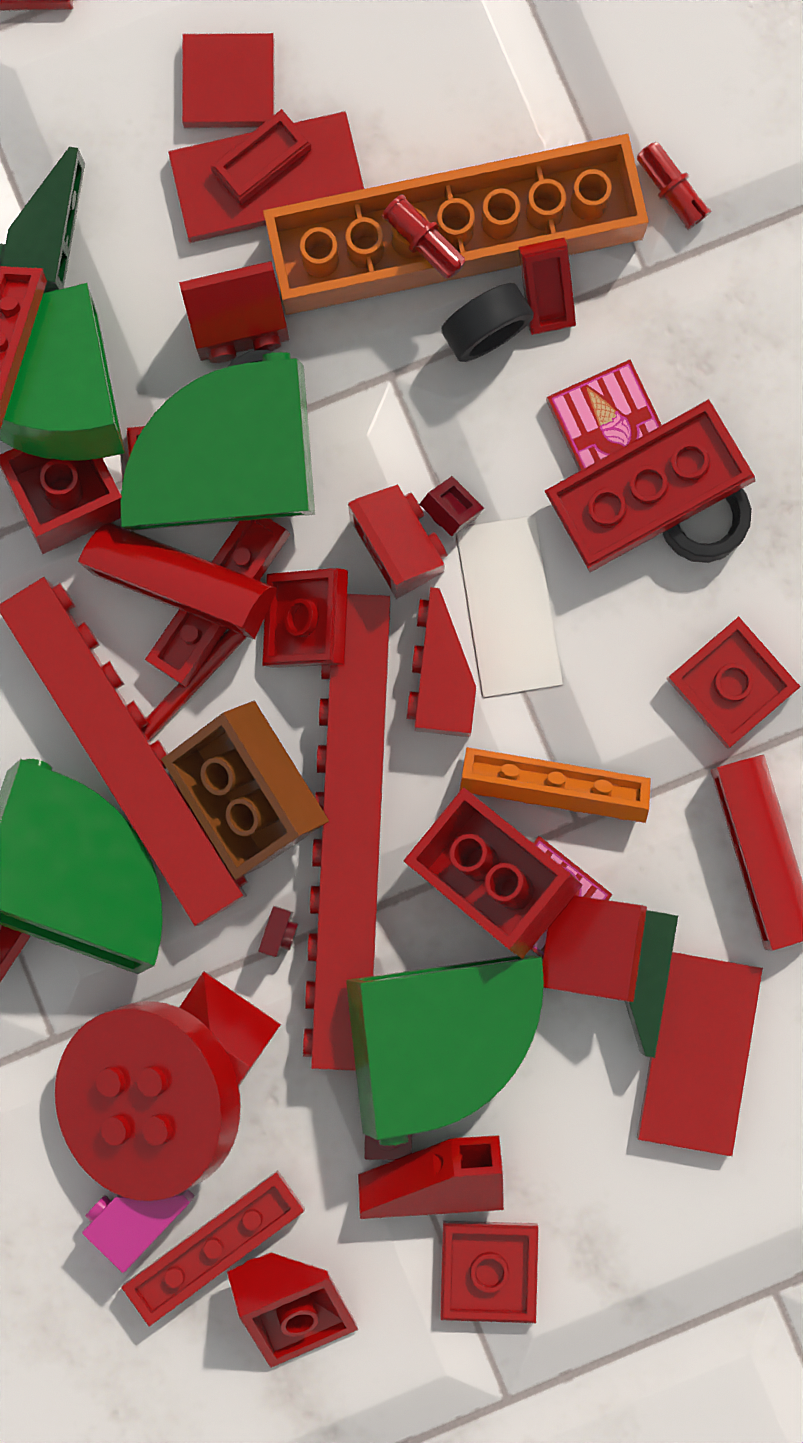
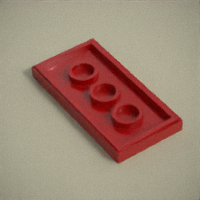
M346 111L295 122L294 124L311 143L312 149L242 205L237 202L212 172L211 165L251 133L168 151L189 243L266 226L263 210L364 189Z
M708 399L546 489L545 493L588 571L592 572L755 482V476L711 401Z
M672 952L655 1058L650 1057L637 1133L638 1140L733 1156L763 968Z

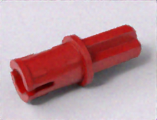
M650 143L637 155V161L660 190L657 196L660 199L665 198L685 224L687 230L691 229L694 224L697 225L711 213V210L688 182L689 174L687 172L682 174L659 143Z
M404 195L396 197L383 211L382 218L388 221L410 243L409 250L412 253L418 251L444 278L448 279L455 276L465 264L464 257L437 231L439 225L436 222L429 223L406 200L407 198Z

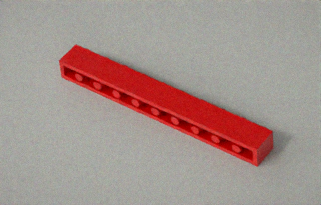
M347 594L344 664L321 665V680H330L329 698H320L319 726H328L327 745H318L317 773H325L324 792H316L315 799L329 822L323 825L322 839H313L312 867H321L320 886H311L310 914H319L318 933H309L308 961L316 962L315 981L307 980L305 1009H314L313 1028L304 1029L303 1057H312L311 1069L356 1071L346 980L374 976L391 599L388 595Z

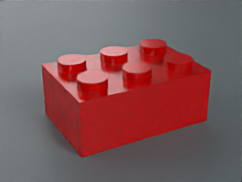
M464 787L403 860L506 948L522 959L583 886L570 872Z

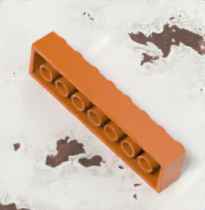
M628 133L263 210L285 315L521 266L518 247L558 238H565L569 255L643 240L649 223ZM404 195L407 198L406 200L429 223L436 222L439 225L437 231L464 257L465 264L455 276L448 279L444 278L418 251L412 253L409 250L410 243L388 221L382 218L383 211L396 197Z

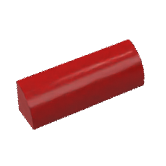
M113 523L101 526L91 536L77 561L97 577L254 640L278 590L274 586Z
M765 755L751 757L710 770L764 950L773 951L802 942L803 880Z

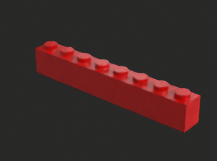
M42 577L0 603V614L194 926H200L246 897L247 895L242 886L247 884L248 881L245 876L235 880L162 762L161 759L168 754L160 740L154 743L149 741L142 730L143 727L149 724L145 715L134 700L129 704L126 703L118 688L125 685L110 661L102 665L93 650L100 646L95 635L86 622L78 626L70 614L69 610L74 608L75 604L61 583L53 586L50 581Z

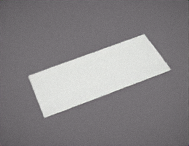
M536 516L466 526L457 533L483 697L563 685Z

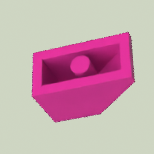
M189 1189L173 1197L158 1201H138L117 1195L111 1201L104 1195L85 1215L91 1223L82 1234L124 1273L184 1210L195 1195Z

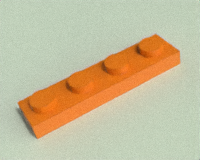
M466 747L459 792L464 787L470 793L479 796H489L526 804H536L573 812L646 823L650 804L651 778Z

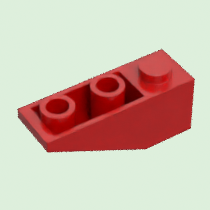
M430 587L429 600L420 599L417 627L426 628L424 646H414L412 673H418L421 676L419 692L409 691L406 719L416 720L415 731L470 737L476 684L440 588Z
M499 1135L451 1138L358 1174L360 1219L504 1210L503 1169Z

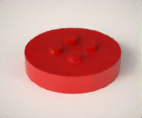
M135 1002L94 1017L85 1023L71 1038L62 1054L57 1069L55 1106L65 1142L84 1171L101 1186L117 1195L138 1201H158L178 1195L216 1172L234 1145L238 1133L241 1110L240 1092L234 1068L224 1047L210 1029L199 1019L179 1007L161 1002Z

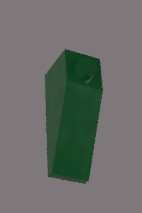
M68 147L8 228L6 243H0V266L42 268L47 279L44 293L63 289L65 284L85 168L79 149L75 147Z
M646 910L634 1002L625 1001V1005L640 1053L646 1057L655 1058L678 915Z

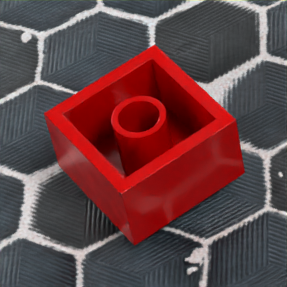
M15 448L0 454L2 474L42 555L121 518L122 496L103 458L57 460L27 454Z

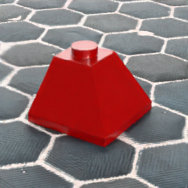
M203 971L179 1006L182 1010L199 1019L217 1037L230 1058L238 1086H240L281 1026V1023L205 971Z
M270 1252L259 1258L250 1259L243 1265L227 1271L239 1318L270 1368L358 1330L356 1321L327 1270Z

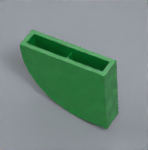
M87 283L43 293L0 429V441L12 448L27 454L57 460H90L125 453L99 317Z
M288 352L267 353L262 355V362L232 365L199 377L167 399L141 431L128 459L121 492L122 527L134 531L315 515L304 365L297 358L291 359V354Z
M31 758L26 760L20 759L7 770L0 790V925L136 974H140L155 966L162 934V900L154 866L139 836L121 813L92 789L67 776L52 771V766L44 761Z
M516 955L346 980L362 1133L379 1140L380 1145L403 1144L408 1142V1135L439 1129L458 1122L476 1112L495 1097L516 1073L533 1041L543 1001L542 957L525 955L522 959Z

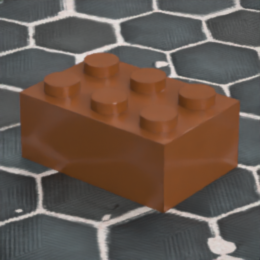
M255 700L223 712L161 759L235 880L268 864L329 822Z

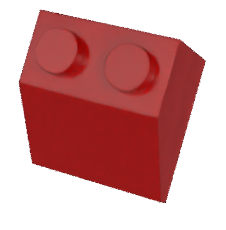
M272 261L179 282L196 350L201 361L209 359L210 363H223L236 358V353L254 349V351H274L282 346L281 342L290 340Z
M397 484L356 498L348 503L350 521L396 599L444 572L445 564L442 559L447 557L448 554L437 534L433 532L427 535L419 522V519L424 517V513L411 492L404 496Z

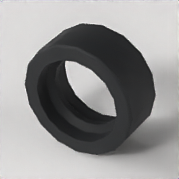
M506 283L484 292L459 308L442 325L441 333L458 361L467 362L491 352L516 336L531 322L534 313L518 286L514 283Z
M741 489L724 498L730 505L733 517L732 526L728 534L720 541L710 544L697 543L686 536L681 530L680 524L663 532L665 541L676 554L692 562L710 563L725 558L743 542L751 526L752 508L747 493Z

